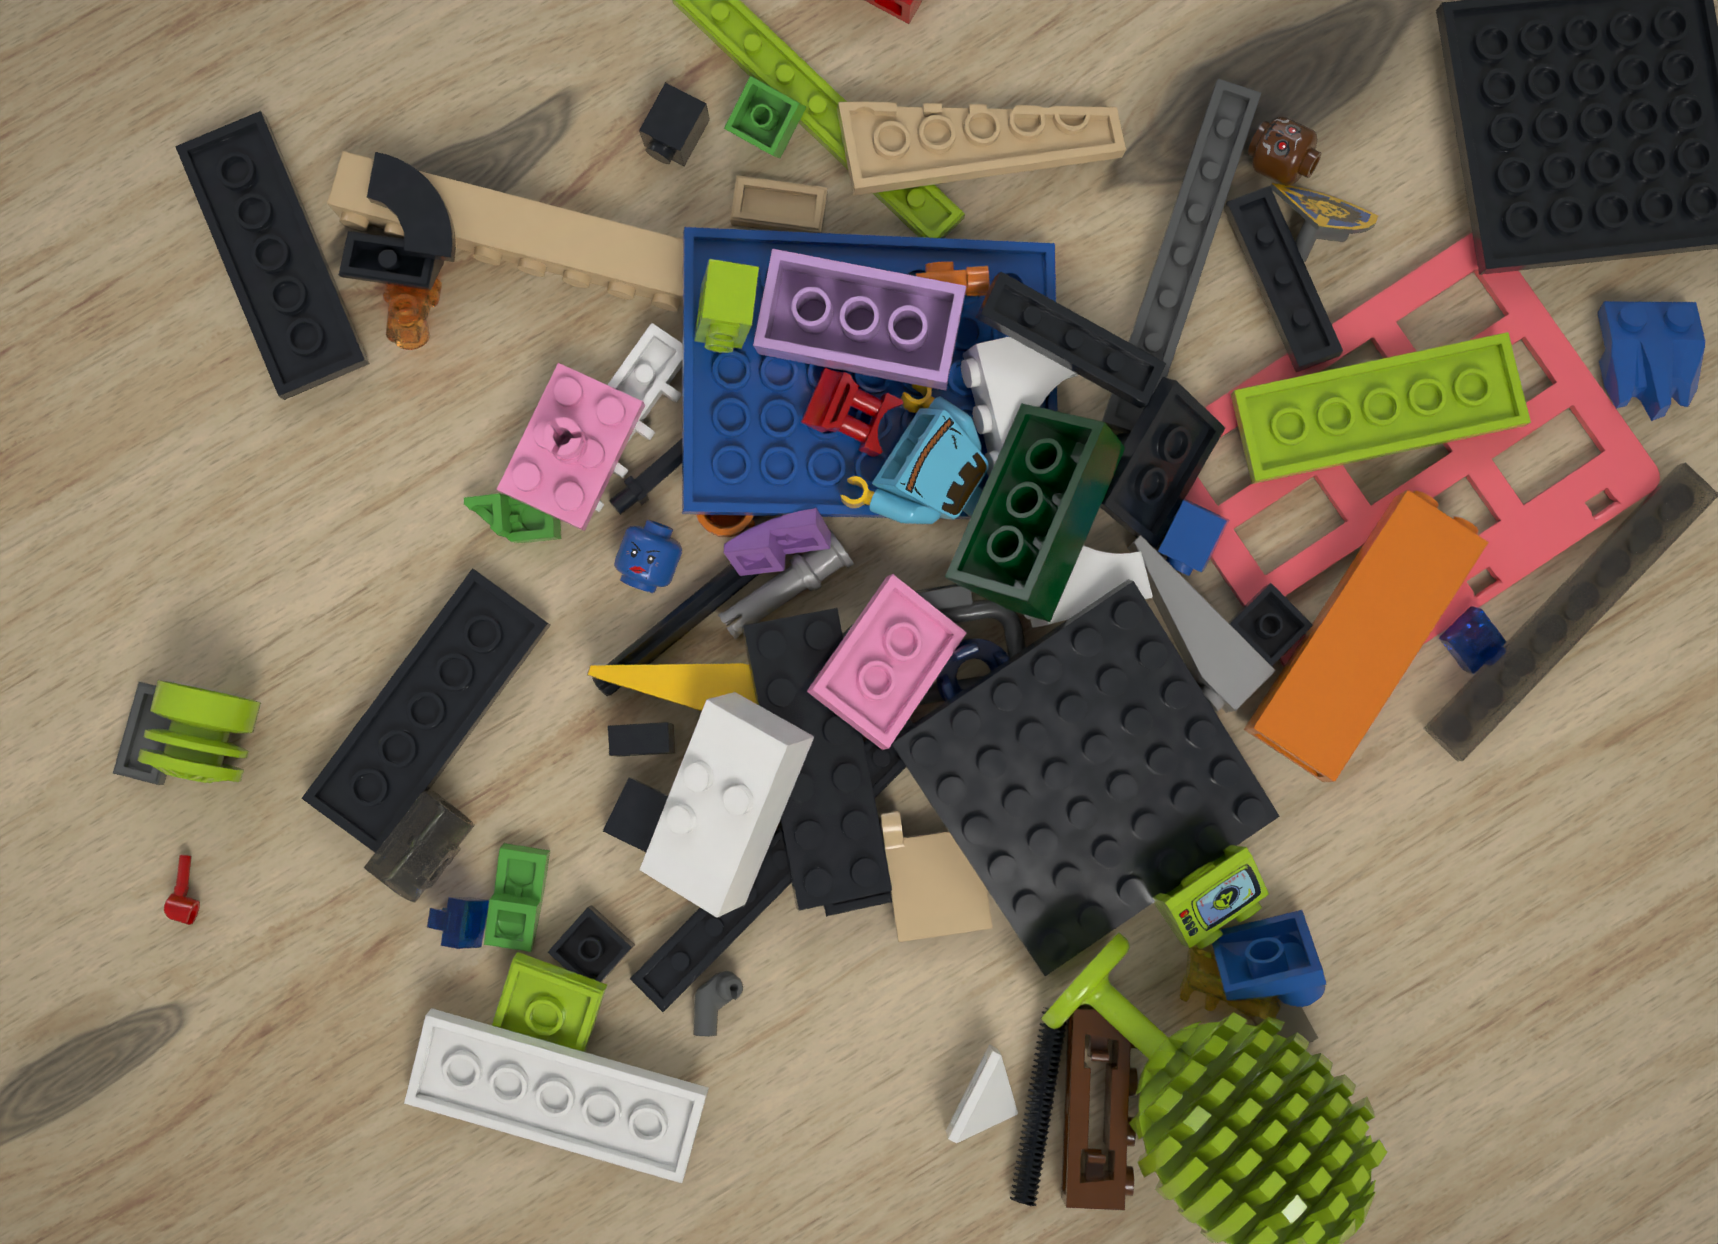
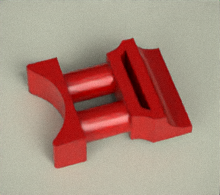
M824 368L801 423L819 432L839 431L861 442L858 450L872 457L882 454L883 451L878 440L879 423L888 410L903 404V400L889 393L882 395L879 399L859 389V385L853 381L850 374ZM850 406L872 416L870 423L867 424L848 415Z

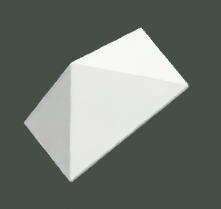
M990 1044L946 1129L948 1139L955 1143H959L1018 1114L1002 1056L999 1050Z

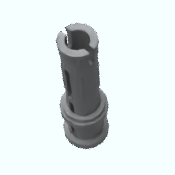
M831 530L830 549L808 551L803 555L796 553L792 556L793 559L790 560L792 564L790 567L725 612L718 614L726 626L742 616L738 621L727 627L734 639H737L743 633L742 626L759 622L806 588L810 591L818 590L822 587L821 581L843 566L849 568L854 565Z

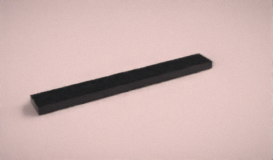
M908 719L901 731L912 725L913 722ZM867 739L864 742L874 798H876L906 766L892 745L889 749L882 750ZM781 827L774 833L745 905L718 918L699 908L630 978L662 1012L791 884Z

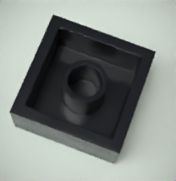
M1272 583L1264 586L1228 622L1271 666L1313 626Z
M662 722L609 725V756L675 754L674 724Z
M629 777L603 832L647 852L669 795Z
M591 905L586 908L559 938L548 953L566 970L603 982L635 944Z

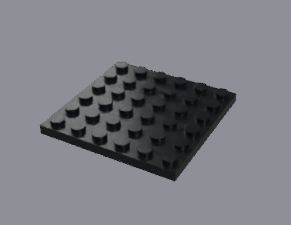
M1460 0L1442 2L1436 9L1479 275L1718 249V23L1713 0Z
M1129 579L901 731L892 743L893 748L1044 976H1047L1154 903L1153 897L1159 893L1167 894L1179 886L1181 881L1192 872L1225 854L1224 849L1230 845H1239L1280 817L1135 582Z

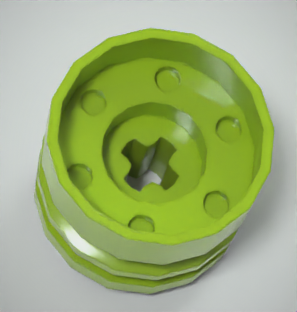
M158 680L150 711L171 720L169 729H147L143 737L165 743L164 751L142 748L139 751L137 761L151 765L164 774L203 783L221 781L241 782L244 769L224 764L223 761L225 756L244 759L248 757V750L228 741L230 733H254L261 702Z

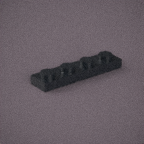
M1267 186L1227 201L1224 208L1295 371L1299 372L1339 357L1343 349L1271 187Z
M999 272L994 277L975 317L1138 408L1148 405L1166 365L1162 360L1003 272Z

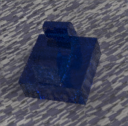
M1474 606L1469 607L1439 637L1460 667L1471 674H1475L1484 664L1494 665L1507 652L1503 647L1507 641L1485 612Z
M448 897L447 908L442 910L430 908L427 928L443 931L440 946L455 949L481 948L489 900L474 897Z

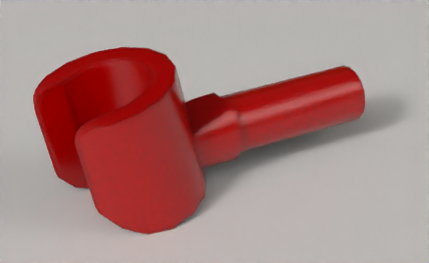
M179 855L176 886H174V893L168 897L164 904V913L171 920L191 925L198 916L200 902L199 900L186 897L189 889L192 856Z

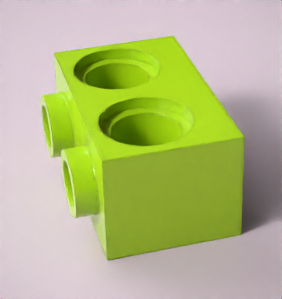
M709 259L701 285L695 342L705 343L704 347L714 352L730 353L733 352L734 348L742 349L752 326L759 267Z

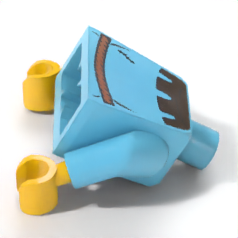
M912 384V387L920 392L923 398L914 399L908 393H902V406L907 411L916 413V415L872 482L879 489L873 492L868 489L864 479L853 476L848 478L847 482L861 487L863 495L855 500L845 495H840L841 500L849 508H859L864 504L870 505V511L905 524H933L939 518L954 520L960 515L962 510L971 517L983 491L978 485L989 469L988 460L980 452L981 443L973 419L943 397L934 398L931 396L932 388Z

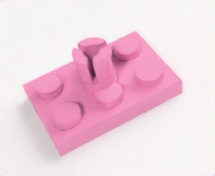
M558 363L497 490L502 494L585 531L645 407L644 402Z
M892 574L885 578L807 692L882 750L889 749L967 632Z

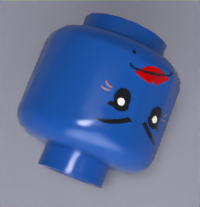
M647 520L644 527L630 526L627 528L614 562L616 570L622 574L620 581L650 593H655L657 587L668 586L673 579L682 555L681 544L671 538L673 529L652 520Z

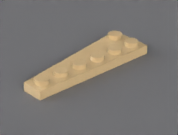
M838 102L837 108L853 196L1122 158L1126 151L1117 107L1052 106L1043 108L1035 105H1015L1013 109H987V104H970L969 108H942V104L924 103L923 107H897V103Z

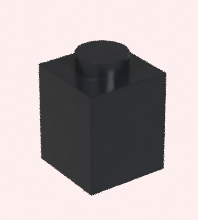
M665 82L639 129L643 144L647 147L645 151L659 162L670 164L671 161H674L685 167L710 121L707 104Z

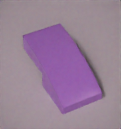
M817 508L803 510L768 520L748 529L724 544L723 553L739 576L784 571L785 554L830 549L831 532Z

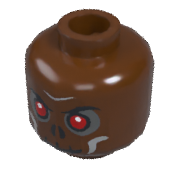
M1283 116L1275 118L1270 123L1264 121L1257 129L1248 149V155L1253 157L1252 165L1254 171L1285 186L1295 184L1302 176L1310 178L1320 161L1322 153L1316 150L1317 134L1313 129Z

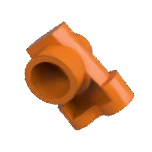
M934 262L925 264L926 273H916L917 277L966 286L965 295L986 296L990 288L988 266L966 267L965 270H954V262Z

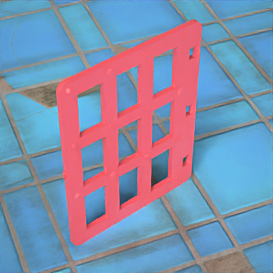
M1472 233L1334 322L1332 326L1343 349L1339 357L1296 372L1287 353L1205 408L1226 427L1221 435L1223 437L1238 427L1231 393L1234 390L1322 372L1369 340L1374 344L1383 359L1417 352L1396 322L1474 272L1505 317L1470 340L1508 332L1511 345L1522 340L1553 384L1526 402L1531 423L1523 427L1443 443L1449 454L1372 505L1369 504L1343 465L1250 484L1219 506H1217L1197 477L1184 500H1189L1229 519L1210 559L1242 607L1264 586L1270 583L1286 596L1360 546L1362 547L1395 496L1406 490L1412 493L1416 490L1434 498L1466 477L1497 522L1478 534L1489 543L1424 642L1425 644L1654 491L1658 486L1660 473L1657 466L1519 271L1479 275ZM1570 408L1601 453L1523 504L1492 459ZM1314 477L1345 523L1264 575L1234 529ZM1604 490L1609 499L1614 503L1592 516V512L1585 502ZM1487 569L1496 581L1474 595L1467 581ZM1305 634L1279 659L1283 667Z

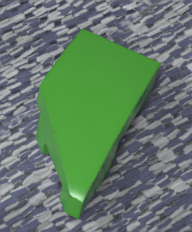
M499 493L464 498V505L469 510L476 512L491 526L490 528L498 536L505 537L510 542L526 543L562 539L561 521L507 495Z

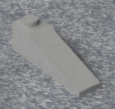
M1140 535L1128 547L1130 553L1141 551L1153 595L1152 598L1187 668L1201 687L1200 689L1213 710L1218 712L1222 708L1226 713L1236 711L1276 670Z

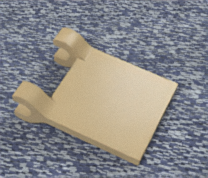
M896 810L879 813L892 885L891 896L898 942L992 929L988 891L949 831L903 837L900 812Z

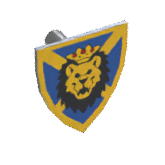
M1275 183L1270 185L1276 194L1305 219L1295 240L1304 262L1307 261L1316 239L1345 242L1349 234L1362 233L1372 229L1378 219V215L1330 195L1294 186Z

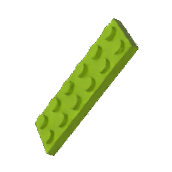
M1508 332L1237 389L1231 393L1252 484L1514 429L1531 423Z

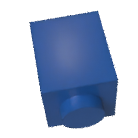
M1183 500L1158 552L1168 556L1166 561L1175 570L1190 576L1193 569L1203 572L1229 519L1189 500Z

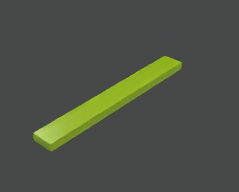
M673 0V4L745 73L805 105L806 109L799 124L848 170L837 113L838 102H847L740 0ZM935 185L873 193L918 237L945 238L965 217V213Z

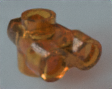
M436 278L431 290L385 284L383 298L388 303L386 337L399 348L415 350L428 342L430 331L427 319L431 307H436L439 303L442 283L439 279Z

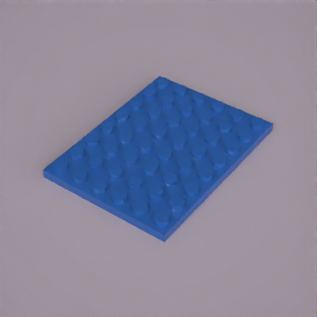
M684 227L682 514L783 516L817 508L822 517L887 518L870 511V505L867 504L859 508H849L844 505L840 495H845L853 500L863 495L861 487L847 482V479L853 476L864 479L869 490L875 492L879 489L872 482L916 413L907 411L901 404L884 414L878 426V440L883 452L876 457L859 451L861 442L839 431L819 432L801 423L821 373L827 367L761 355L757 353L753 346L772 249L916 276V273H926L925 264L934 262H954V270H965L966 267L988 266L990 286L994 277L999 272H1003L1056 302L1055 243ZM709 259L759 267L752 326L742 349L734 348L733 352L730 353L710 351L704 347L705 343L694 341L701 285ZM965 295L947 389L932 388L931 396L934 398L943 397L973 419V408L976 405L972 389L965 385L962 378L961 362L964 360L963 353L975 344L1009 336L975 318L985 296ZM827 368L832 371L850 374L853 381L859 385V389L879 399L886 393L901 399L903 392L908 393L914 399L923 398V395L916 391L910 383ZM1057 386L1045 398L1040 408L1058 411ZM850 406L847 413L867 424L870 423L872 416ZM977 431L981 443L980 452L985 457L987 448L984 436ZM987 472L978 485L982 490L989 478ZM962 510L956 519H971V517Z

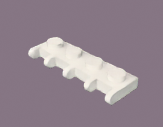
M653 323L650 324L608 383V386L639 399L645 404L628 442L635 432L651 440L655 432L642 422L662 394L676 403L682 396L679 391L669 384L682 367L683 343ZM617 463L613 472L624 478L629 470L620 463ZM601 500L595 509L597 512H600L604 506Z

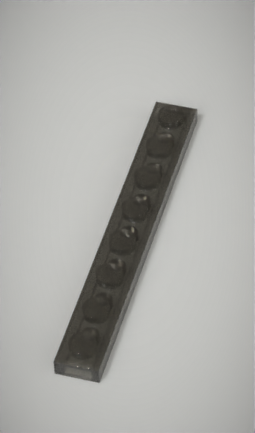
M1686 462L1677 465L1656 489L1637 506L1423 729L1456 761H1464L1718 497V492Z

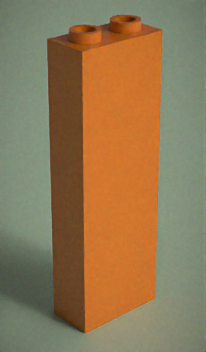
M1406 490L1393 498L1312 623L1313 626L1306 632L1243 729L1322 782L1336 781L1489 543L1477 535L1479 530L1475 525L1460 517H1453L1452 519L1437 509L1439 504L1435 499L1421 491L1415 490L1412 493Z

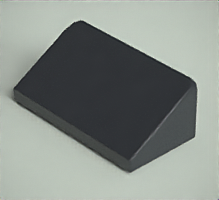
M348 231L338 275L342 278L431 290L444 261L408 255L404 250V239Z

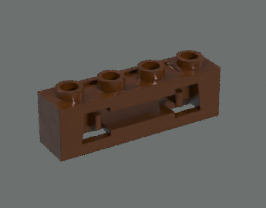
M1087 1004L1079 1006L1068 1018L1061 1198L1066 1208L1125 1211V1196H1133L1134 1169L1133 1166H1127V1146L1134 1147L1136 1133L1129 1124L1134 1117L1128 1116L1129 1097H1136L1138 1087L1137 1069L1130 1068L1131 1048H1137L1092 1006ZM1085 1034L1089 1035L1087 1057H1091V1061L1109 1062L1108 1039H1112V1063H1106L1103 1142L1108 1148V1170L1105 1171L1103 1169L1104 1163H1106V1156L1102 1154V1150L1088 1148L1091 1068L1084 1062ZM1081 1149H1084V1173H1080Z

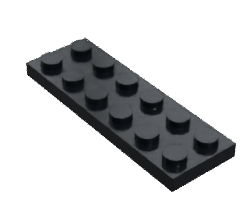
M259 111L175 146L278 396L286 400L369 365L370 363L267 117Z
M472 568L301 799L374 853L382 854L551 624Z
M838 608L742 626L757 705L814 736L780 819L796 909L801 911L892 891L862 734L807 692L843 640Z

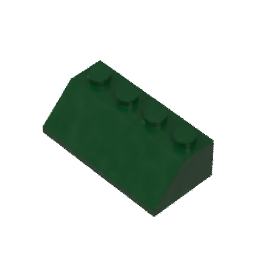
M1021 403L945 577L1008 610L1051 622L1125 450V446L1108 425L1102 421Z

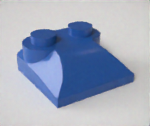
M1303 910L1220 929L1223 933L1222 936L1212 943L1227 1000H1253L1277 995L1278 999L1284 1004L1305 1007L1320 999L1325 992V985L1327 984L1323 968Z

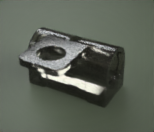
M423 791L381 847L364 866V869L401 897L411 902H416L425 889L432 888L446 867L461 850L459 845L475 824L435 791Z

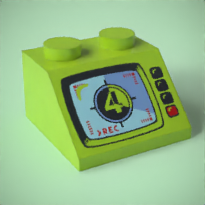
M1230 845L1223 850L1225 853L1223 856L1192 872L1181 881L1179 886L1167 894L1159 893L1153 897L1155 906L1182 945L1188 948L1196 945L1198 949H1202L1222 936L1223 933L1220 928L1234 918L1238 922H1242L1262 908L1259 901L1268 896L1269 892L1247 847Z

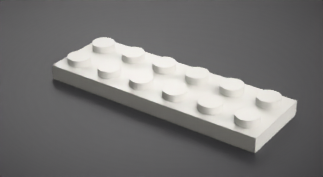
M431 1008L425 1016L404 1104L682 1183L709 1088Z

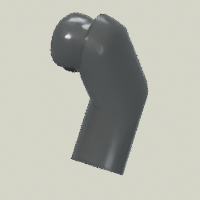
M723 971L716 973L696 990L693 1035L704 1037L717 1036L718 1010L732 999H738L743 992V982L733 972Z

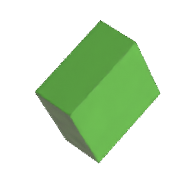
M750 76L724 129L766 153L781 158L806 106Z

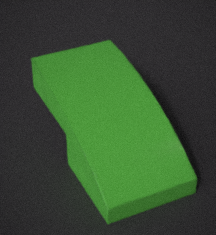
M503 843L500 847L494 894L489 899L484 945L532 951L542 907L550 850Z

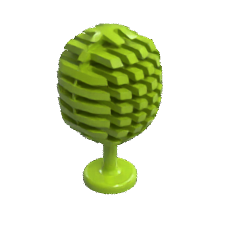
M1118 933L1055 1001L1041 1020L1048 1027L1057 1029L1066 1022L1079 1006L1084 1004L1090 1005L1148 1058L1142 1070L1136 1095L1140 1093L1139 1111L1129 1122L1132 1129L1138 1135V1140L1143 1138L1146 1152L1139 1157L1137 1162L1143 1177L1145 1178L1151 1173L1156 1172L1160 1180L1155 1190L1165 1200L1173 1199L1179 1206L1177 1211L1188 1222L1196 1223L1202 1228L1200 1233L1211 1243L1222 1241L1227 1244L1344 1243L1358 1231L1366 1219L1376 1193L1374 1192L1376 1180L1371 1181V1172L1373 1168L1379 1166L1388 1153L1380 1140L1372 1143L1371 1135L1367 1137L1365 1135L1369 1129L1366 1122L1375 1118V1113L1368 1097L1352 1104L1348 1097L1354 1094L1356 1084L1345 1074L1333 1077L1330 1073L1333 1063L1322 1053L1311 1055L1307 1052L1309 1041L1298 1032L1287 1038L1277 1035L1285 1022L1272 1017H1268L1259 1025L1254 1026L1245 1024L1248 1020L1233 1012L1220 1022H1210L1199 1025L1200 1022L1178 1030L1170 1037L1166 1036L1109 982V973L1130 949L1128 940L1121 933Z

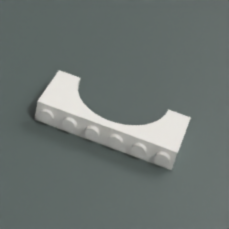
M1011 337L975 344L963 353L964 360L961 362L963 381L968 388L972 389L976 405L973 408L974 424L978 433L983 434L987 448L985 458L989 464L988 476H990L1021 403L1040 407L1049 393L1062 381L1078 376L1075 372ZM1083 545L1051 622L1025 615V617L1031 619L1033 628L1068 620L1128 579L1135 582L1145 599L1152 598L1153 595L1141 551L1123 554L1106 553Z

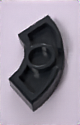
M375 152L367 198L371 203L388 208L398 218L404 231L405 252L412 256L454 262L456 253L454 225L448 208L438 191L422 173L410 164L393 156Z

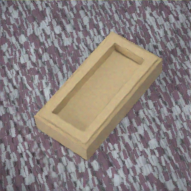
M737 175L730 217L731 225L774 231L822 233L828 188Z

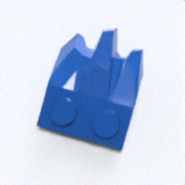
M1604 301L1597 312L1605 351L1599 360L1604 387L1615 408L1627 406L1631 397H1636L1641 401L1650 420L1653 421L1666 415L1671 405V397L1680 406L1689 407L1698 389L1705 350V337L1697 303Z

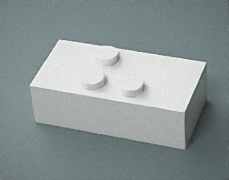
M736 692L707 699L643 859L640 871L717 918L745 905L814 736Z

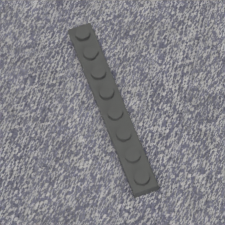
M1217 79L1128 341L1166 363L1155 389L1162 377L1167 378L1261 96V92L1221 79ZM1111 393L1102 422H1105L1111 429L1130 434L1146 406L1138 408Z

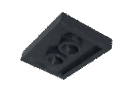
M1162 377L1130 434L1119 433L1116 435L1125 446V450L1100 508L1136 538L1141 535L1152 547L1157 548L1226 427L1176 380Z

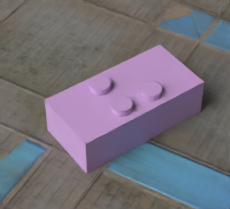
M772 249L753 346L757 353L761 355L946 390L966 286Z

